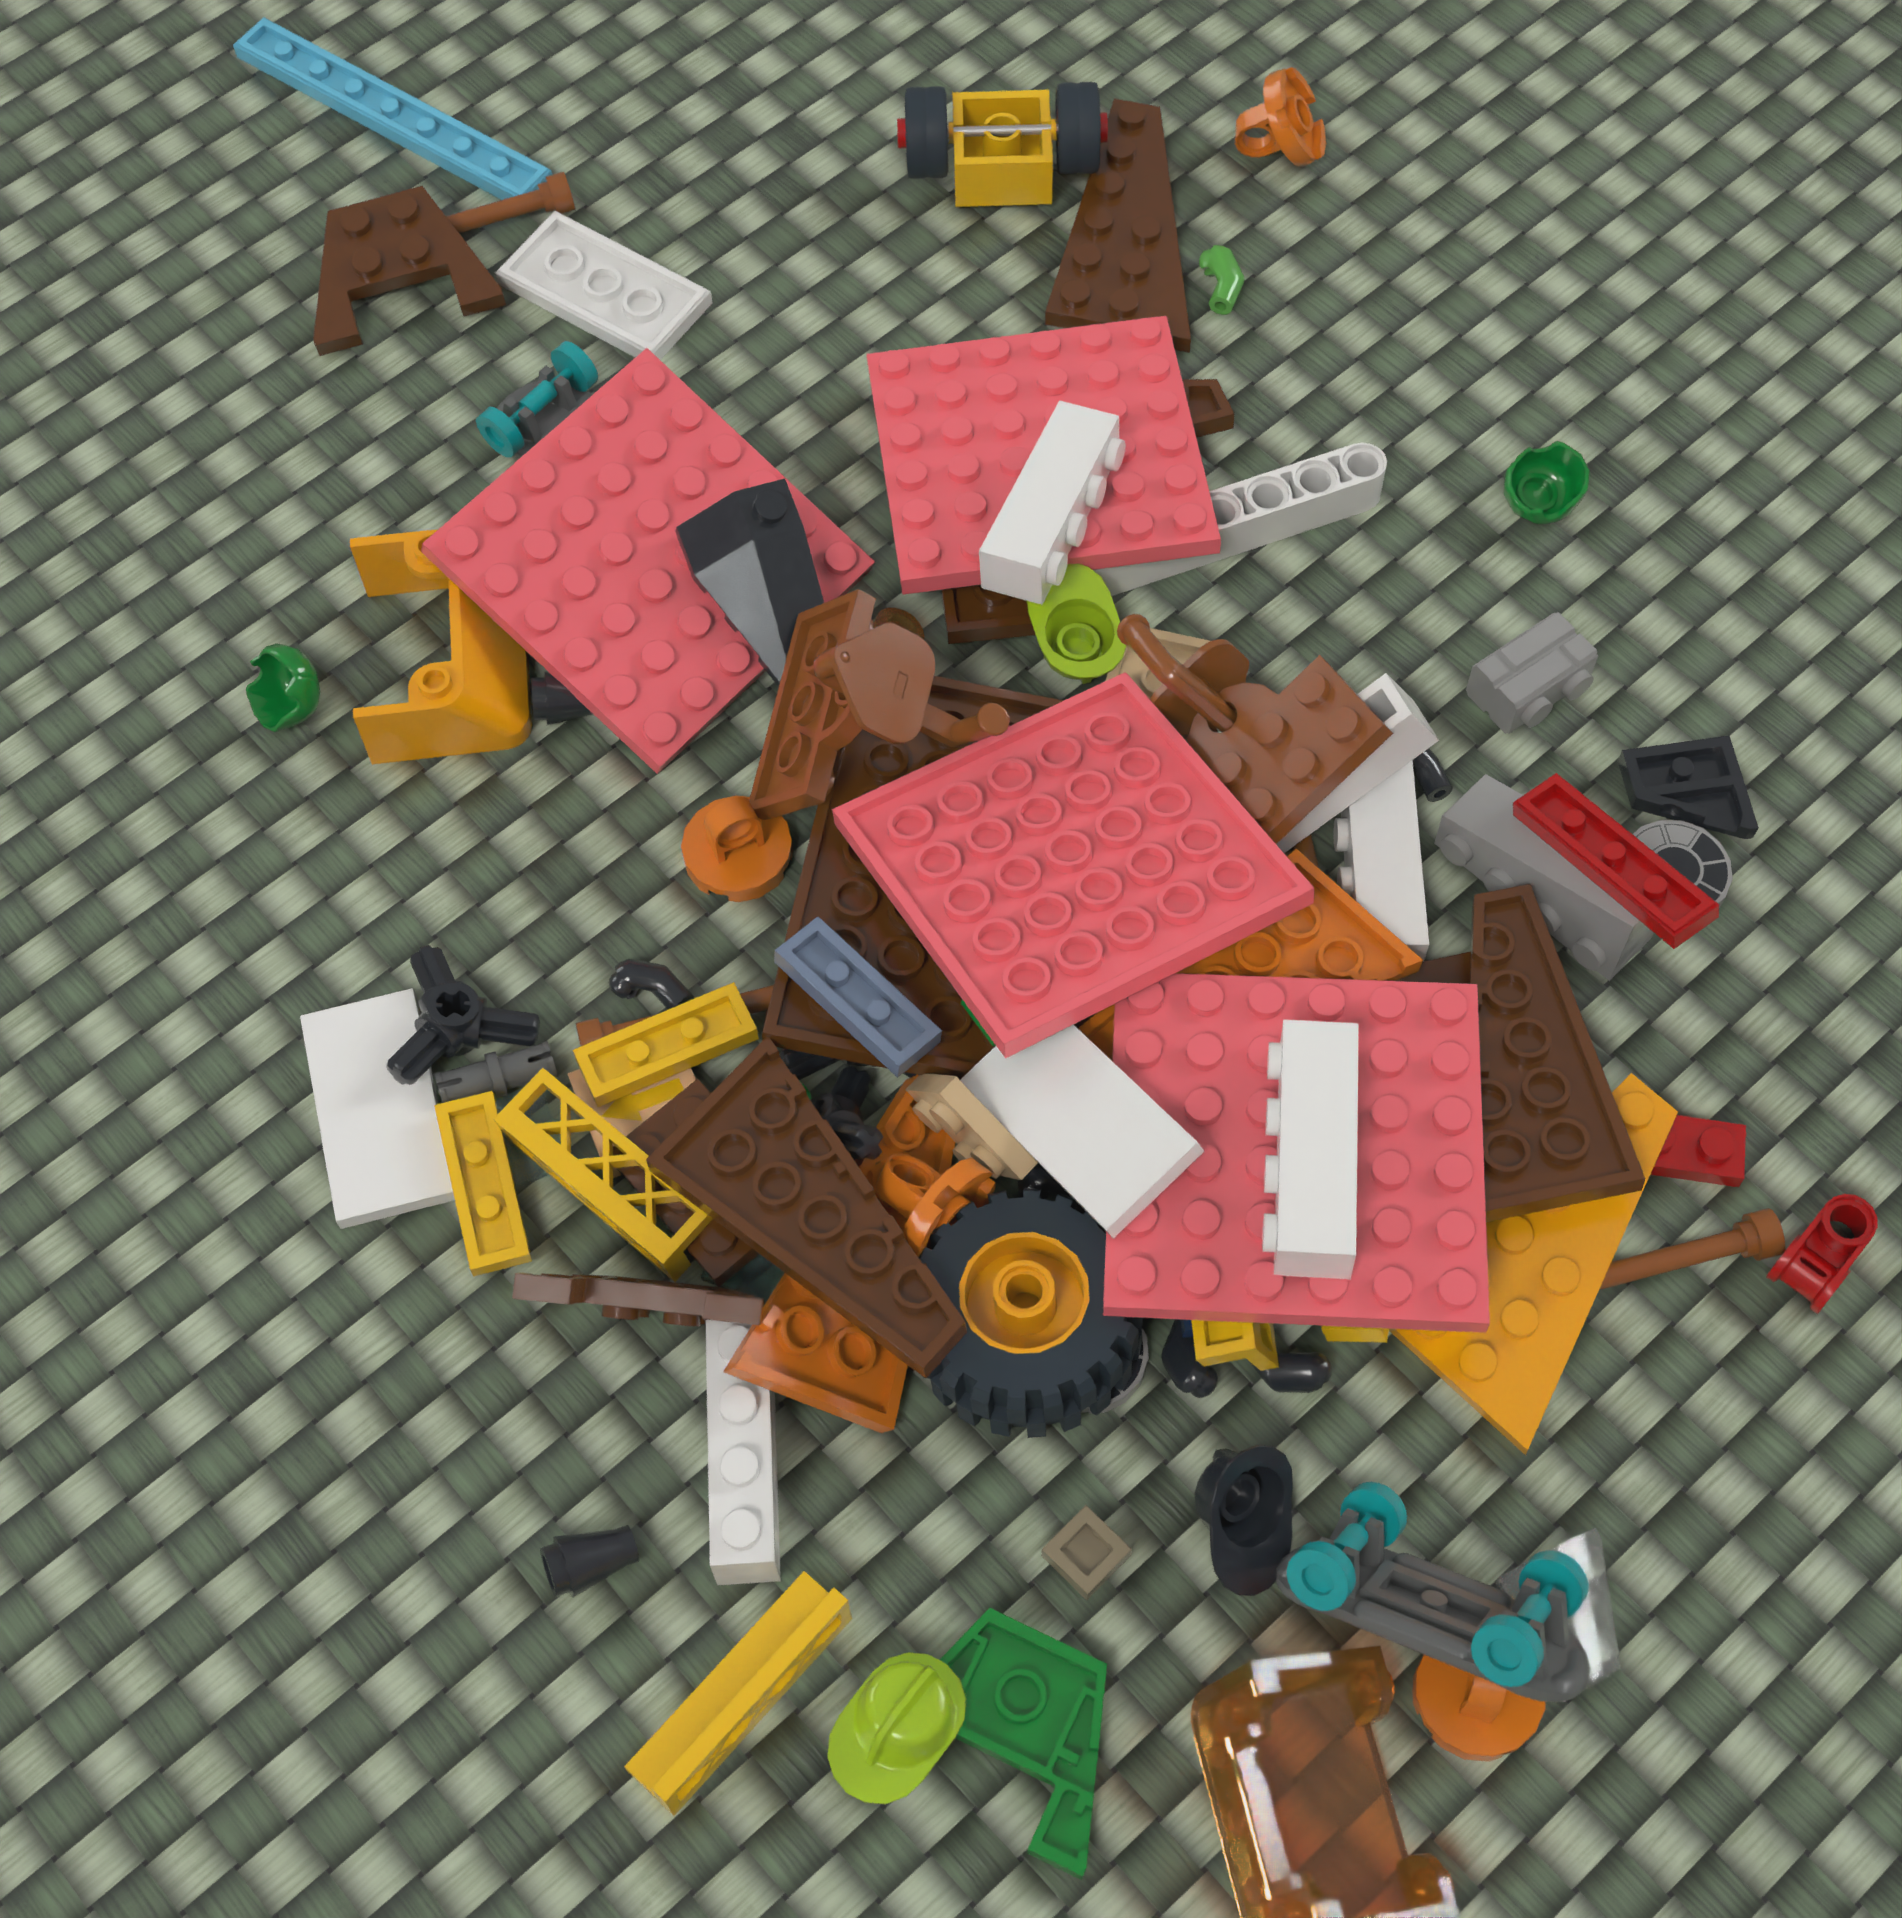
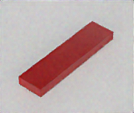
M1557 773L1513 802L1514 817L1673 949L1719 918L1720 905Z

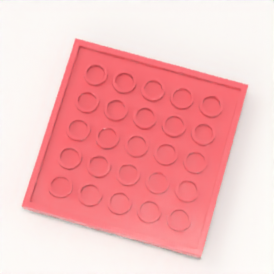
M1167 316L866 354L902 595L981 585L979 550L1059 400L1118 415L1119 439L1125 440L1126 444L1122 464L1117 472L1110 471L1106 479L1107 485L1103 501L1098 509L1091 508L1087 516V528L1083 541L1079 547H1071L1067 555V564H1082L1092 570L1220 553L1221 537Z
M646 348L424 541L421 552L658 774L765 672V669L758 662V654L739 630L734 632L724 619L726 614L708 591L704 593L693 580L675 532L676 527L734 491L786 478ZM786 479L805 530L823 600L826 603L847 594L871 571L875 561Z
M1126 672L1009 726L1002 735L990 736L832 809L834 823L1005 1058L1314 903V887Z
M1172 974L1115 1003L1113 1062L1200 1144L1204 1152L1114 1239L1106 1231L1103 1316L1487 1332L1490 1318L1477 984ZM1283 1020L1359 1023L1356 1258L1351 1280L1274 1275V1252H1262L1264 1213L1275 1214L1276 1198L1274 1193H1264L1265 1156L1277 1155V1136L1265 1135L1267 1098H1278L1279 1080L1267 1079L1269 1042L1280 1043Z

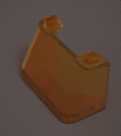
M1380 1645L1250 1660L1203 1688L1194 1697L1191 1706L1192 1731L1241 1918H1453L1460 1915L1454 1897L1453 1881L1449 1872L1435 1856L1429 1853L1408 1856L1371 1728V1725L1382 1720L1388 1714L1395 1693L1393 1678L1387 1670Z

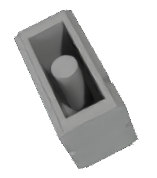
M1554 612L1473 665L1466 691L1469 698L1483 712L1487 711L1489 718L1505 734L1511 733L1524 723L1529 728H1532L1549 715L1554 703L1565 696L1570 701L1575 700L1590 687L1594 680L1592 672L1598 658L1597 649L1581 634L1577 635L1575 628L1559 612Z

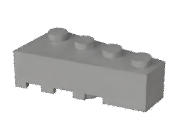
M1485 774L1442 815L1434 844L1440 848L1443 855L1451 863L1457 866H1464L1483 881L1489 892L1530 884L1550 935L1571 950L1575 959L1582 966L1599 972L1610 981L1652 938L1654 932L1514 817L1513 802L1523 795Z

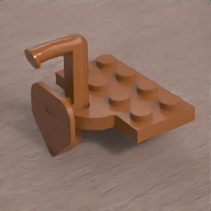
M857 589L798 614L749 801L757 817L762 820H768L824 803L834 784L835 774L833 767L837 751L851 743L862 729L893 744L908 742L914 739L920 732L946 746L959 747L990 736L1002 735L1009 726L1010 718L1008 712L999 704L989 703L982 706L978 714L960 720L927 703L935 674V658L930 646L918 635L891 622L873 628L871 617L876 598Z
M1140 614L1128 615L1118 625L1117 635L1119 640L1123 644L1130 646L1162 683L1150 697L1152 703L1181 736L1188 734L1187 743L1275 844L1284 838L1393 734L1321 655L1310 663L1284 690L1276 694L1262 684L1245 682L1249 669V660L1228 640L1217 639L1206 643L1182 664L1169 653L1150 631L1149 622L1144 616Z

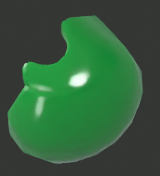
M1555 441L1551 445L1539 449L1528 447L1516 457L1515 461L1506 470L1503 494L1515 515L1535 524L1555 523L1567 518L1583 500L1588 491L1590 471L1582 454L1564 442Z
M275 643L265 647L259 656L250 661L252 666L260 667V673L253 682L247 685L246 695L254 715L264 728L278 732L311 718L319 704L320 686L317 672L304 653L296 648Z

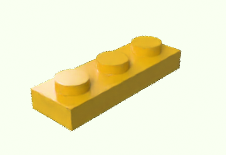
M733 982L573 1050V1053L598 1108L758 1040L759 1037L757 1027Z
M493 1091L434 1105L468 1263L473 1277L532 1262L504 1135L494 1121V1118L498 1115V1109Z

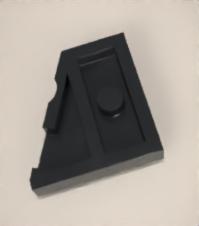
M1730 735L1622 750L1618 764L1631 809L1672 820L1685 821L1701 828L1741 839H1751L1756 834L1759 827Z

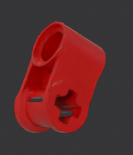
M1842 1194L1834 1196L1824 1205L1803 1234L1796 1236L1772 1267L1766 1278L1773 1283L1778 1280L1784 1282L1810 1301V1310L1818 1315L1851 1272L1849 1270L1851 1265L1874 1237L1878 1228V1218L1873 1207L1865 1199L1856 1195ZM1837 1221L1847 1225L1851 1229L1854 1239L1839 1236L1832 1229L1830 1222Z

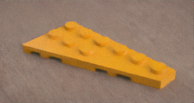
M1632 1073L1612 1094L1645 1176L1642 1191L1486 1222L1490 1324L1486 1333L1389 1329L1397 1339L1525 1456L1678 1113L1677 1110Z

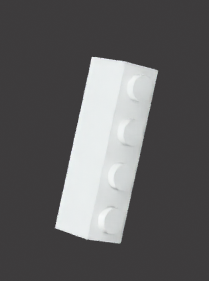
M1059 400L979 550L981 588L1042 605L1052 585L1059 586L1067 568V555L1071 547H1079L1082 543L1087 528V516L1091 508L1098 509L1106 491V479L1110 471L1117 472L1122 464L1126 444L1125 440L1119 439L1118 415Z
M1386 673L1358 693V695L1393 734L1276 844L1283 853L1287 852L1439 741L1414 700Z
M1412 760L1341 812V818H1335L1333 839L1335 851H1344L1345 867L1338 868L1337 885L1422 958L1424 962L1429 947Z
M1283 1020L1280 1043L1269 1042L1267 1079L1279 1080L1278 1098H1267L1265 1135L1277 1136V1155L1265 1156L1264 1193H1274L1276 1198L1275 1214L1264 1213L1262 1252H1274V1275L1351 1280L1356 1258L1359 1023Z
M705 1320L710 1567L717 1585L781 1581L775 1392L723 1372L752 1324Z

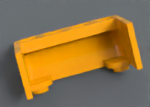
M437 530L350 538V549L368 597L449 588L451 661L430 663L415 671L409 680L408 702L353 708V719L371 764L512 749L524 743L532 731L528 652L421 552L422 543Z

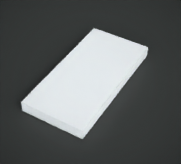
M556 211L495 272L498 285L633 357H637L643 350L648 348L661 360L712 304L711 291Z
M413 988L300 1016L335 1219L340 1229L455 1200L434 1105L438 1104L431 1067L412 1085L398 1083L386 1068L388 1060L417 1032L414 1022L420 1016V1011Z
M1074 1025L1008 1058H1005L998 1047L995 1046L960 1080L1027 1152L1113 1239L1204 1152L1200 1144Z

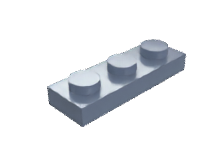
M816 917L775 950L774 963L897 1078L940 1043L942 1030L819 917Z

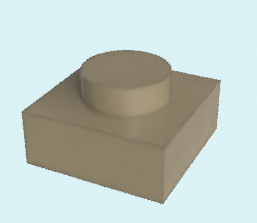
M1085 1505L1042 1548L1041 1556L1076 1591L1088 1600L1131 1556L1132 1549Z

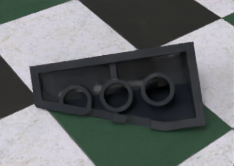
M786 479L734 491L680 524L675 530L693 580L704 593L708 591L726 614L724 619L734 632L739 630L759 656L758 662L778 687L798 614L824 603L805 530Z

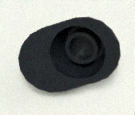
M1255 1445L1241 1452L1227 1448L1215 1450L1213 1461L1204 1469L1198 1479L1194 1493L1196 1511L1201 1521L1210 1530V1552L1214 1572L1222 1585L1236 1595L1255 1596L1269 1589L1276 1582V1569L1281 1559L1291 1552L1292 1467L1286 1455L1272 1445Z

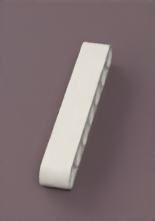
M1356 443L1209 491L1221 537L1220 553L1096 569L1093 571L1102 577L1111 596L1366 512L1374 508L1380 500L1387 465L1386 456L1380 448L1372 444Z

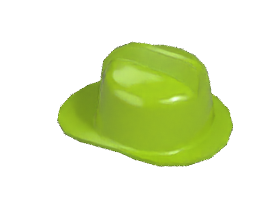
M1067 564L1061 584L1059 586L1052 585L1042 605L1027 601L1028 614L1044 659L1051 669L1061 676L1074 680L1080 679L1082 684L1091 682L1093 678H1098L1113 671L1123 659L1126 645L1119 640L1117 635L1120 619L1112 596L1102 577L1088 566Z
M907 1652L888 1658L865 1680L838 1716L829 1735L827 1757L832 1774L847 1794L864 1803L888 1804L907 1797L923 1782L955 1739L965 1719L966 1697L959 1678L949 1666L928 1654Z

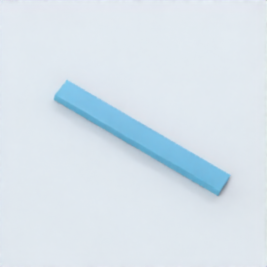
M264 17L233 44L237 58L501 200L539 189L537 184L546 182L545 177L552 175L551 169Z

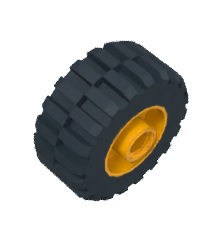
M1023 1189V1198L1007 1199L1006 1190L988 1194L989 1204L977 1208L975 1203L971 1201L956 1213L957 1222L952 1226L949 1223L942 1224L934 1229L930 1235L932 1250L925 1247L918 1257L922 1264L927 1265L965 1321L967 1330L963 1338L925 1379H931L933 1394L944 1406L951 1405L954 1402L957 1404L958 1417L973 1426L979 1424L981 1418L990 1420L991 1433L1010 1437L1012 1426L1027 1427L1028 1438L1046 1437V1425L1060 1422L1062 1430L1066 1432L1081 1425V1412L1085 1408L1089 1407L1094 1415H1098L1111 1404V1389L1113 1387L1118 1390L1124 1389L1132 1376V1360H1138L1142 1345L1143 1318L1103 1316L1106 1230L1087 1211L1084 1214L1078 1212L1077 1201L1074 1198L1059 1193L1055 1201L1042 1199V1189Z

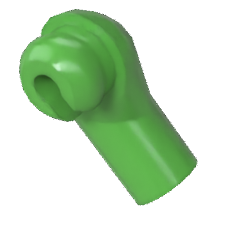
M1214 245L1211 249L1202 252L1199 258L1200 268H1206L1204 271L1206 276H1215L1218 281L1209 300L1210 308L1217 314L1227 315L1231 313L1245 277L1231 249L1222 245Z

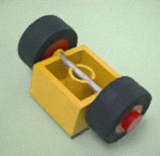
M1095 82L1057 84L1055 119H1051L1049 90L952 92L953 122H948L949 127H947V94L945 87L906 88L905 118H897L898 149H906L907 174L912 179L947 177V173H949V137V144L954 143L955 207L1052 204V141H1056V161L1060 174H1093L1098 172L1101 143H1107L1108 118L1107 112H1100L1099 88Z

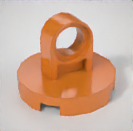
M1290 67L1286 70L1284 68L1270 73L1264 81V103L1246 110L1236 120V148L1243 155L1249 157H1263L1282 150L1284 155L1294 165L1304 167L1322 158L1326 148L1323 120L1320 119L1314 122L1308 106L1316 102V99L1305 78L1296 68ZM1252 128H1262L1269 132L1261 138H1252L1245 134L1247 130Z
M731 796L714 800L698 810L685 827L681 844L687 875L698 889L708 895L710 894L709 891L717 895H726L728 900L732 902H743L760 898L779 886L784 878L783 872L793 856L792 839L787 821L783 816L768 820L759 819L749 801L750 797Z
M894 1154L886 1160L876 1181L875 1189L887 1204L908 1219L903 1228L904 1237L919 1257L925 1247L932 1250L930 1235L933 1230L942 1224L946 1225L949 1223L951 1226L957 1222L956 1213L971 1201L975 1203L977 1208L989 1204L988 1194L994 1193L996 1182L989 1178L993 1173L974 1158L959 1161L941 1175L916 1157L907 1154Z
M1424 1654L1413 1676V1705L1417 1715L1420 1713L1424 1725L1433 1734L1431 1738L1439 1747L1466 1760L1490 1762L1501 1758L1503 1755L1515 1752L1536 1732L1546 1709L1545 1701H1537L1517 1695L1490 1681Z

